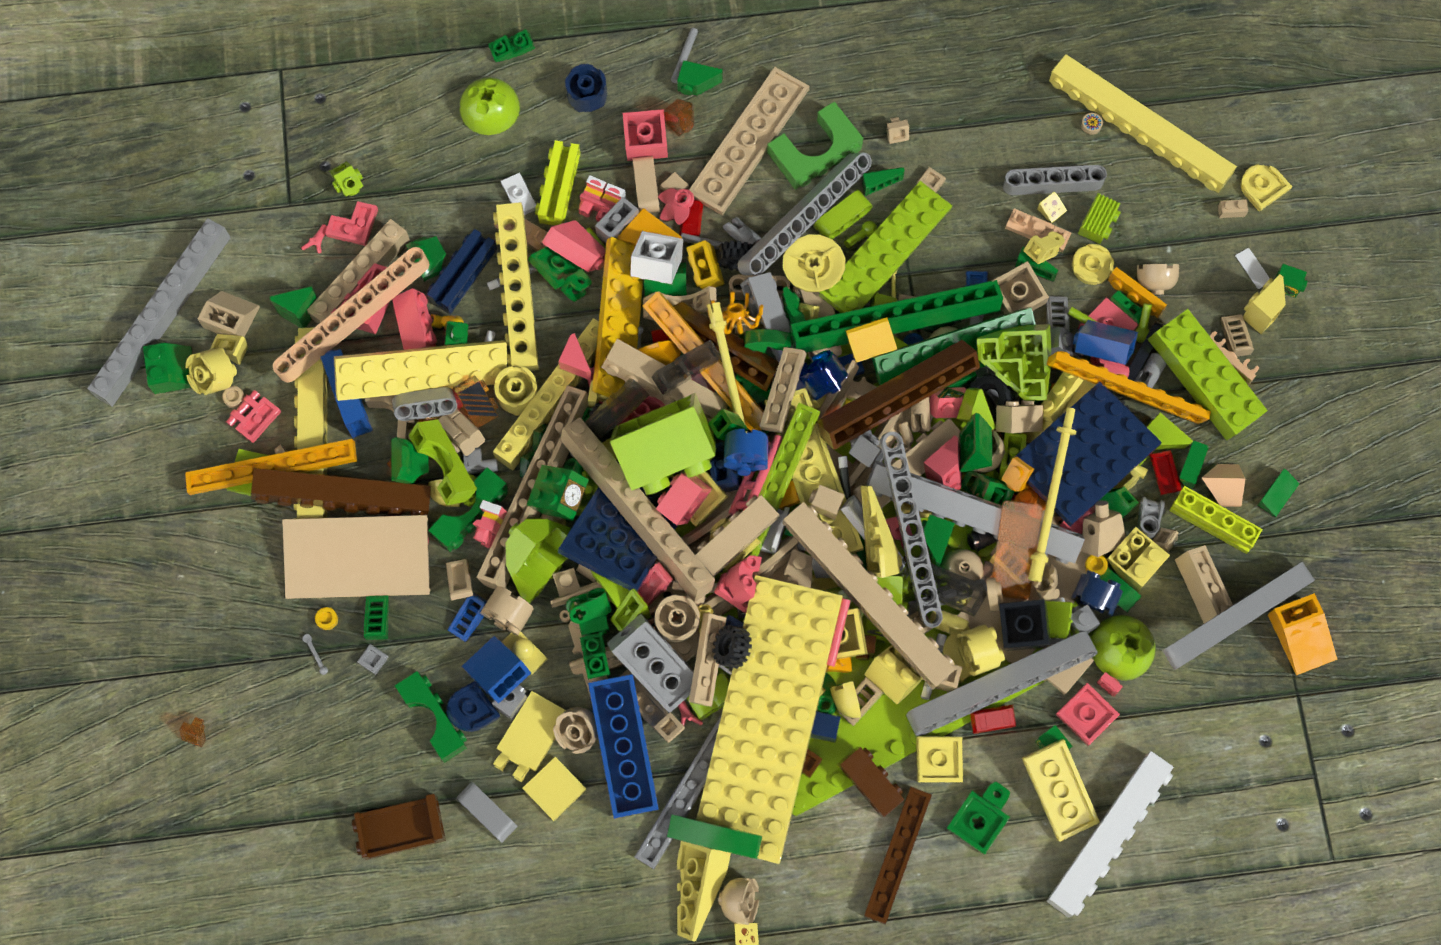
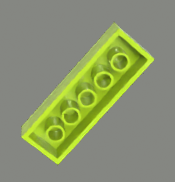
M1189 309L1182 312L1148 338V341L1197 404L1203 406V409L1211 411L1209 419L1226 441L1237 435L1268 411Z

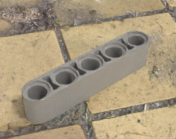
M1100 165L1014 169L1007 172L1003 189L1009 195L1096 191L1102 188L1107 172ZM1092 176H1097L1100 180H1095ZM1071 177H1076L1079 181H1074ZM1051 178H1055L1059 182H1053ZM1034 179L1038 183H1032L1030 180ZM1009 181H1016L1018 184L1014 185L1011 184Z

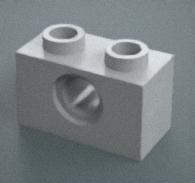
M622 197L595 225L597 237L605 243L610 237L617 239L620 233L638 215L639 209Z

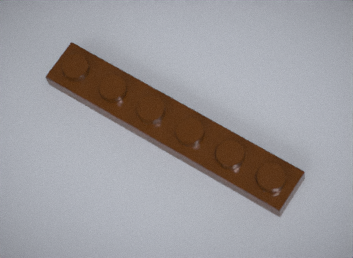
M910 787L864 917L886 925L932 794Z

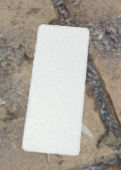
M1247 248L1235 255L1257 289L1262 288L1270 278L1252 251Z

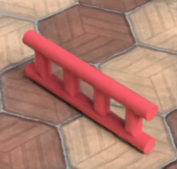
M775 435L773 441L768 442V468L759 471L756 481H751L755 471L743 477L728 512L729 514L734 515L739 509L744 511L747 508L746 503L752 497L756 496L758 498L783 437ZM747 490H751L748 500L743 501Z

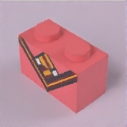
M943 388L929 396L930 414L934 418H957L966 388Z

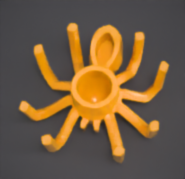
M730 292V305L727 306L726 311L722 312L723 320L727 323L724 333L730 334L734 324H737L738 333L742 334V322L750 329L758 327L759 320L763 315L764 305L761 304L759 306V313L754 318L748 315L749 311H746L749 305V293H745V304L743 306L740 303H734L735 292ZM746 318L755 322V324L751 325Z

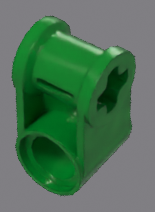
M595 588L589 592L573 596L566 603V609L571 621L577 624L605 616L611 612V606L604 588Z

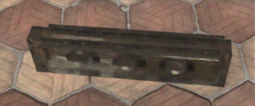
M905 555L902 559L905 565L902 574H907L908 577L910 573ZM931 563L934 580L938 585V588H936L937 594L940 593L938 595L939 602L975 616L987 596L983 584ZM919 567L916 570L919 579H922L927 574L924 567ZM910 583V590L914 591L912 583ZM924 589L921 592L922 595L931 598V591ZM950 589L956 591L957 596L950 599L945 598L943 595L944 591ZM969 597L976 599L972 608L964 606L962 600Z

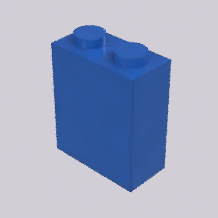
M1088 320L1084 326H1080L1079 332H1076L1073 344L1076 345V353L1126 365L1134 352L1138 332Z
M495 636L462 665L469 676L498 704L531 674L525 664Z

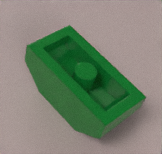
M437 236L422 237L405 244L407 250L413 247L422 249L429 260V268L421 275L424 282L440 274L446 253Z
M398 437L391 439L392 481L412 484L418 477L429 472L428 455L418 453L410 440Z

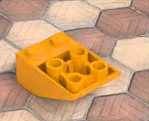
M1315 593L1277 607L1268 614L1296 676L1337 660L1325 614Z

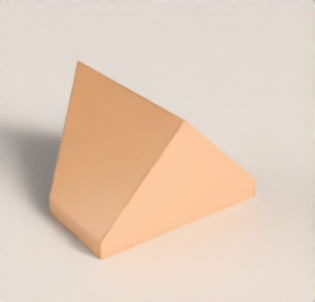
M1217 464L1202 477L1220 506H1242L1245 477L1239 464Z

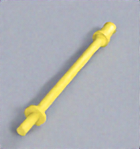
M720 302L708 304L706 306L711 321L709 327L716 333L733 411L740 416L745 424L724 334L727 323L723 320Z
M1073 408L1066 409L1063 427H1057L1056 429L1057 432L1061 433L1037 550L1030 557L1032 563L1028 580L1042 582L1045 563H1048L1049 559L1045 551L1070 435H1076V431L1072 429L1075 409Z

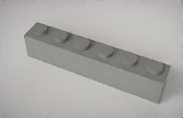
M771 273L749 277L740 285L744 297L745 293H749L748 308L751 316L756 318V315L759 313V306L761 304L764 305L763 315L759 320L756 330L770 329L790 333L791 324L789 319L786 318L783 301L779 298L776 282L772 278ZM767 347L765 354L780 362L783 351ZM804 363L796 390L806 388L808 394L813 392L812 383L807 377Z

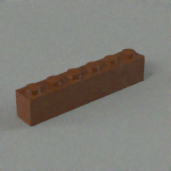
M682 301L674 305L675 310L722 362L716 333L709 327V324H711L709 318ZM732 332L725 334L733 371L764 391L770 390L779 362L763 352L752 351L744 347V340Z

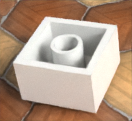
M642 231L631 256V276L672 284L682 260L683 239Z

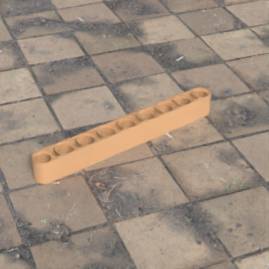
M418 247L409 249L278 357L273 363V370L279 378L287 383L297 379L321 359L320 356L333 349L429 268V260L423 250ZM339 326L336 330L332 331L334 327Z

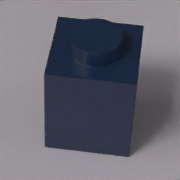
M816 712L810 738L835 743L840 717Z

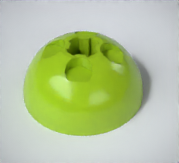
M485 77L472 82L464 90L460 100V115L463 122L469 129L482 135H495L506 131L515 123L520 112V103L516 92L508 83L498 78Z
M1127 615L1109 617L1098 625L1091 636V641L1097 650V654L1092 657L1095 664L1103 673L1106 672L1117 680L1127 681L1140 677L1150 668L1155 658L1156 645L1150 629L1142 621Z

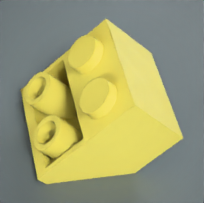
M1279 275L1275 280L1270 278L1264 284L1263 289L1260 292H1256L1244 308L1246 311L1243 315L1244 320L1260 334L1276 320L1286 305L1282 275Z
M1135 527L1107 560L1116 574L1135 591L1139 592L1170 555Z
M893 645L878 655L864 674L896 704L907 697L923 680Z

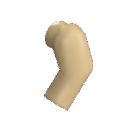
M908 422L899 424L898 427L904 448H907L909 445H912L914 438Z

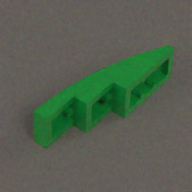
M675 814L671 815L667 834L669 838L758 859L762 840L761 835Z

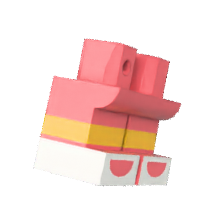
M589 175L586 188L580 195L579 214L589 217L592 210L598 212L596 220L599 222L622 197L626 199L625 190Z
M483 500L480 509L484 514L481 520H476L473 523L477 528L473 538L481 542L482 546L490 549L507 511L502 506Z

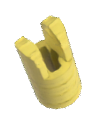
M941 610L943 618L941 624L934 627L956 636L958 633L970 629L968 627V620ZM935 611L930 616V622L936 619Z

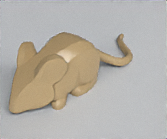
M1045 563L1042 582L1034 581L1033 586L1036 587L1040 600L1058 599L1060 591L1056 588L1058 585L1057 570L1053 564L1049 567L1048 563Z

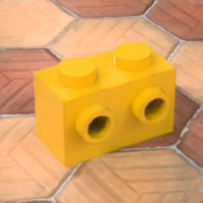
M704 240L686 248L689 255L687 257L688 262L693 269V279L697 287L701 289L709 286L716 288L725 284L712 244Z

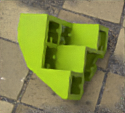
M1050 324L1006 328L977 338L978 360L994 371L995 375L1007 386L1012 387L1024 401L1047 399L1051 366L1046 365L1048 357L1051 356Z
M525 519L520 524L515 523L509 530L510 536L506 541V567L521 598L528 603H531L538 597L548 581L554 578L553 574L558 573L563 566L561 564L569 559L559 554L558 549L572 528L548 519Z

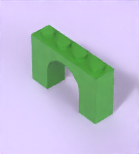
M835 101L818 111L817 122L832 141V146L826 153L820 156H806L795 148L785 134L767 144V154L795 190L799 187L807 186L813 178L824 175L833 165L837 166L847 155L858 153L862 148L863 137Z

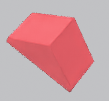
M575 333L571 334L558 361L560 369L585 379H591L590 368Z

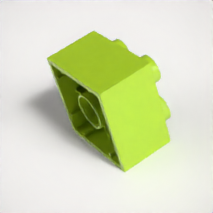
M696 393L615 426L610 439L612 448L631 491L643 487L646 495L656 493L671 484L668 478L680 470L684 469L688 478L709 470L712 467L710 461L715 456L716 439Z

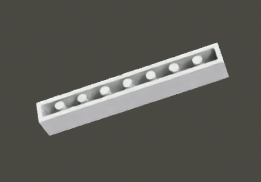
M1152 751L1145 756L1046 902L1068 918L1073 916V914L1079 915L1085 906L1082 901L1086 895L1091 897L1098 887L1095 882L1099 876L1104 878L1109 871L1110 866H1108L1110 860L1112 858L1116 860L1122 852L1123 848L1120 845L1124 840H1130L1136 831L1133 828L1135 823L1143 821L1148 813L1145 810L1148 804L1156 802L1161 794L1158 792L1161 785L1166 786L1173 777L1170 773L1174 768L1172 765Z

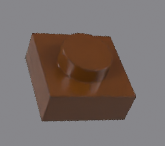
M807 749L802 774L810 779L822 762V758Z

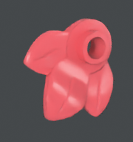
M670 188L659 194L658 198L666 204L660 219L664 221L675 219L678 225L683 223L688 218L689 208L694 202L693 193L688 189L676 190Z

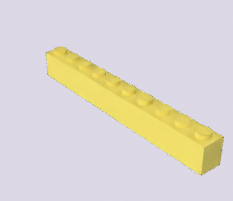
M1065 55L1053 69L1049 82L1055 88L1063 90L1073 100H1078L1084 104L1088 110L1095 111L1105 121L1113 123L1123 133L1134 137L1138 143L1151 148L1156 155L1163 156L1173 166L1181 168L1191 178L1205 184L1209 190L1219 193L1233 175L1237 166L1068 55Z
M298 328V336H295V343L313 328ZM321 359L294 380L295 388H298V395L294 397L295 408H298L297 416H294V425L297 428V436H294V446L297 450L327 444L328 377ZM327 468L303 473L327 475ZM294 504V510H297V518L294 519L327 518V510L321 506L303 508L300 504Z

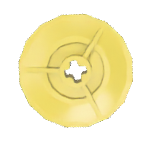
M806 235L798 238L785 251L783 255V270L786 278L795 287L806 292H821L833 287L840 281L845 271V256L841 247L832 239L823 235ZM815 262L818 263V266L810 267V263H811V264H815Z

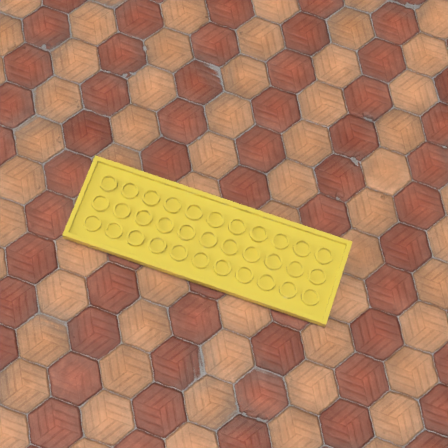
M755 575L754 582L757 583L754 598L749 600L743 629L750 633L748 637L752 639L749 642L752 645V649L748 650L751 653L750 656H746L747 662H743L742 667L733 668L696 820L761 835L762 840L758 859L780 864L827 669V660L837 618L844 596Z

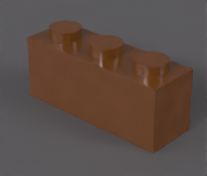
M856 747L837 765L881 817H885L905 800L901 796L903 791L895 782L891 784L886 778L889 774L881 765L878 767L872 761L874 756L866 747L864 749Z

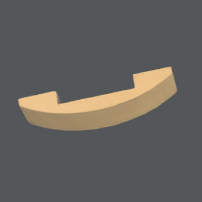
M626 670L621 676L631 675L632 673ZM633 675L641 717L667 743H670L685 727Z

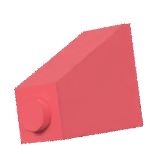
M576 220L552 226L542 241L545 246L587 272L600 270L604 267L606 249Z

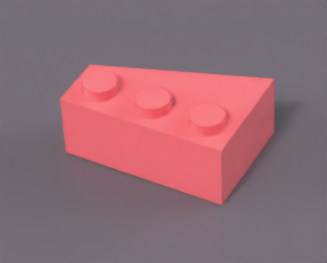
M374 263L357 282L358 286L344 297L345 300L342 304L387 267ZM390 301L357 329L376 334Z

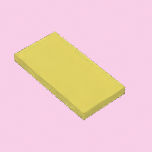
M1064 739L1022 757L1057 841L1061 842L1100 823Z

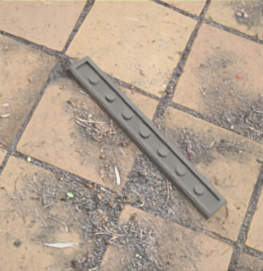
M721 716L635 855L636 859L652 869L656 868L673 838L667 837L671 815L687 817L704 789Z

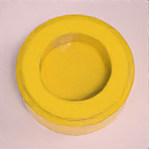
M1090 555L1085 562L1086 571H1093L1100 576L1106 572L1108 567L1107 559L1103 555L1100 557Z
M324 607L317 611L315 622L322 630H331L338 623V615L332 608Z

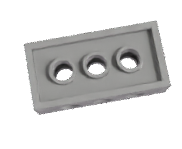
M639 614L607 643L612 653L669 713L690 696L694 671L642 614Z

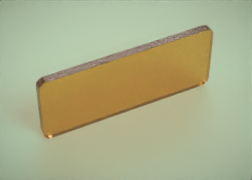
M1005 500L1002 503L992 577L996 578V582H1001L1003 597L1024 600L1030 597L1032 581L1028 580L1032 563L1030 557L1036 552L1043 511L1040 504Z

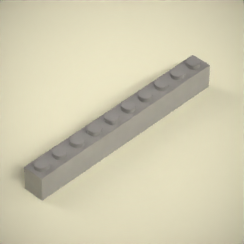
M208 218L87 388L95 398L113 407L145 361L143 346L157 344L231 237L225 227Z
M875 460L866 485L872 486L876 496L882 497V495L891 497L890 500L893 501L885 463ZM891 466L894 470H898V469H899V468H896V467H894V466ZM910 473L920 512H923L925 509L932 512L931 515L942 519L944 517L952 519V522L962 527H965V524L972 526L973 530L978 533L985 534L989 532L994 534L993 537L1000 541L1006 542L1008 539L1014 541V545L1022 549L1030 547L1035 549L1036 552L1043 520ZM900 479L896 482V489L899 492H903L907 484L906 481ZM1051 523L1045 554L1055 556L1057 561L1068 564V562L1075 563L1085 539L1082 534Z

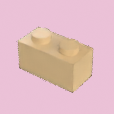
M1247 200L1220 201L1218 205L1219 218L1245 217L1248 213Z

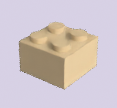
M1028 262L994 279L997 280L1003 295L1001 310L1004 314L1026 307H1032V311L1045 305L1049 299Z

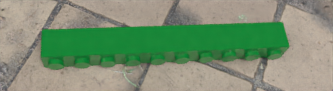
M997 280L793 323L790 326L791 343L793 349L804 350L807 353L849 344L847 330L886 317L888 318L892 334L998 312L1001 309L1003 295Z

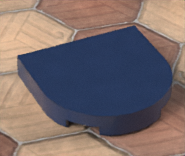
M475 681L456 691L449 699L446 707L447 716L451 723L458 729L467 732L481 730L500 717V714Z

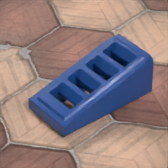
M473 593V596L467 597L449 626L448 631L467 642L484 618L480 612L487 603V600L476 593ZM474 602H476V603L479 604L481 607H480V609H478L477 607H475V606L472 605V604H473ZM470 609L471 611L476 613L475 617L469 614L467 611ZM462 618H467L471 621V624L469 625L468 623L463 621ZM460 624L466 628V632L457 628V625Z

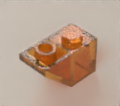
M676 99L664 109L665 123L679 137L684 132L688 133L694 126V106L691 102Z

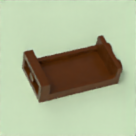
M435 794L427 795L424 799L365 813L356 812L354 813L355 819H352L353 831L358 833L359 839L356 842V850L358 855H361L365 860L446 841L438 797Z

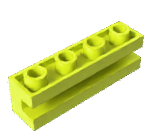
M555 140L553 148L550 147L548 159L550 163L544 170L545 185L541 184V201L536 204L535 215H538L539 223L556 226L565 223L581 154L579 144L571 143L570 147H565L562 141Z
M1186 486L1179 492L1169 510L1245 554L1253 548L1263 530Z

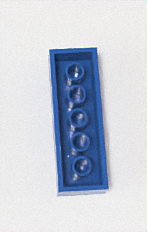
M633 674L588 683L613 817L619 818L659 810Z

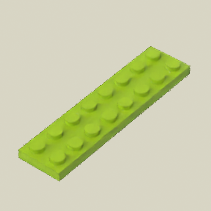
M920 181L848 260L840 281L833 287L821 291L819 297L840 313L863 309L946 216L953 205Z

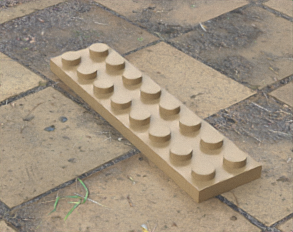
M774 67L689 189L694 195V200L701 201L703 205L723 216L767 152V144L776 139L809 91V85Z

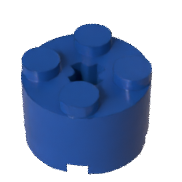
M745 429L728 432L724 440V467L737 471L738 475L748 476L751 472L766 470L768 468V436L761 431L753 429L752 433H745Z

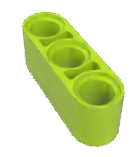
M857 190L821 216L813 227L820 235L833 240L864 217L872 209L873 205Z

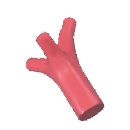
M322 224L317 233L309 239V242L301 247L302 250L315 245L317 252L322 253L321 242L327 229L325 224Z
M685 700L678 705L683 726L686 719L700 726L703 724L689 710Z

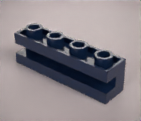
M476 229L471 234H467L463 240L462 247L453 253L451 262L440 271L438 280L429 286L427 296L430 303L451 315L497 251L495 241L489 237L487 239L483 238L481 232Z

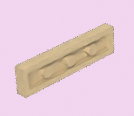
M784 347L759 426L762 430L783 432L806 357L804 350Z
M711 613L703 614L689 697L690 703L712 707L719 664L713 658L716 654L712 653V649L715 648L713 641H717L715 636L716 634L720 635L719 630L725 626L726 617Z

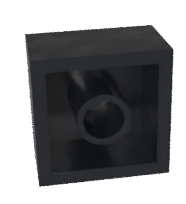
M1044 599L999 604L1003 647L1006 651L1047 648L1051 646L1047 603Z

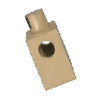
M1107 501L1095 503V513L1086 516L1083 520L1082 536L1085 540L1082 545V552L1100 557L1116 549L1126 538L1122 515L1120 512L1110 510Z

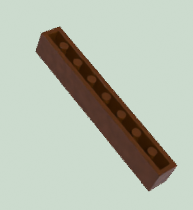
M963 340L944 349L817 420L821 438L833 450L841 447L979 369L977 351Z
M254 468L251 500H255V502L260 504H267L269 501L278 502L282 506L300 504L303 508L321 506L325 510L341 508L346 512L352 513L361 510L372 515H377L381 512L388 513L389 516L427 515L428 517L431 486Z

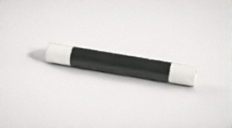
M847 456L838 457L841 487L847 500L851 497Z

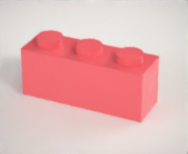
M412 288L395 296L392 301L403 349L436 347L437 339L432 330V318L428 313V301L424 293Z

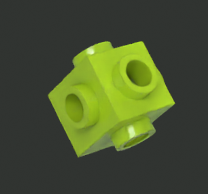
M347 161L329 171L334 179L332 185L337 193L342 192L346 197L348 195L353 196L363 187L360 181L363 179L361 173L357 168L353 169L352 165Z

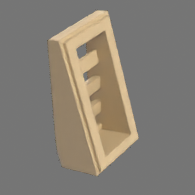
M1242 314L1221 317L1228 350L1234 352L1237 357L1251 355L1254 350ZM1238 321V324L1229 326L1228 322ZM1239 328H1240V331H1239V332H1232V333H1231V330H1232V329H1239ZM1236 336L1242 337L1241 339H1233ZM1243 343L1244 346L1236 347V344Z
M867 677L855 689L858 703L863 707L860 710L861 718L884 694ZM866 686L875 693L873 696L865 690ZM860 693L869 700L867 703L858 696ZM837 710L853 726L861 719L847 717Z

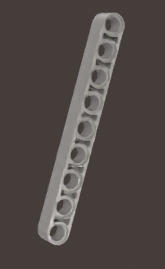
M864 152L847 155L739 260V272L745 276L761 275L869 170L872 163L869 154Z
M887 432L881 437L880 445L919 617L926 626L937 627L943 619L903 440L898 433ZM890 435L894 436L897 440L894 448H889L886 445V439ZM895 457L899 458L902 462V466L898 470H894L891 467V461ZM900 479L906 481L907 484L903 492H899L896 489V482ZM905 501L910 502L912 505L911 511L907 514L901 511V504ZM910 523H914L917 527L916 533L912 536L906 533V526ZM915 545H919L922 549L918 557L911 555V548ZM919 567L926 569L927 574L923 579L916 577V570ZM924 589L931 591V598L927 601L921 599V592ZM929 611H935V621L927 622L926 614Z
M1301 562L1162 650V653L1172 668L1176 670L1312 583L1315 579L1305 564Z
M1080 632L910 710L906 717L915 735L922 736L1089 660L1097 654V650L1088 633Z

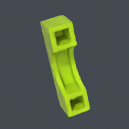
M437 419L417 422L408 436L418 453L430 456L441 466L444 479L437 489L446 505L468 502L477 488L440 421Z

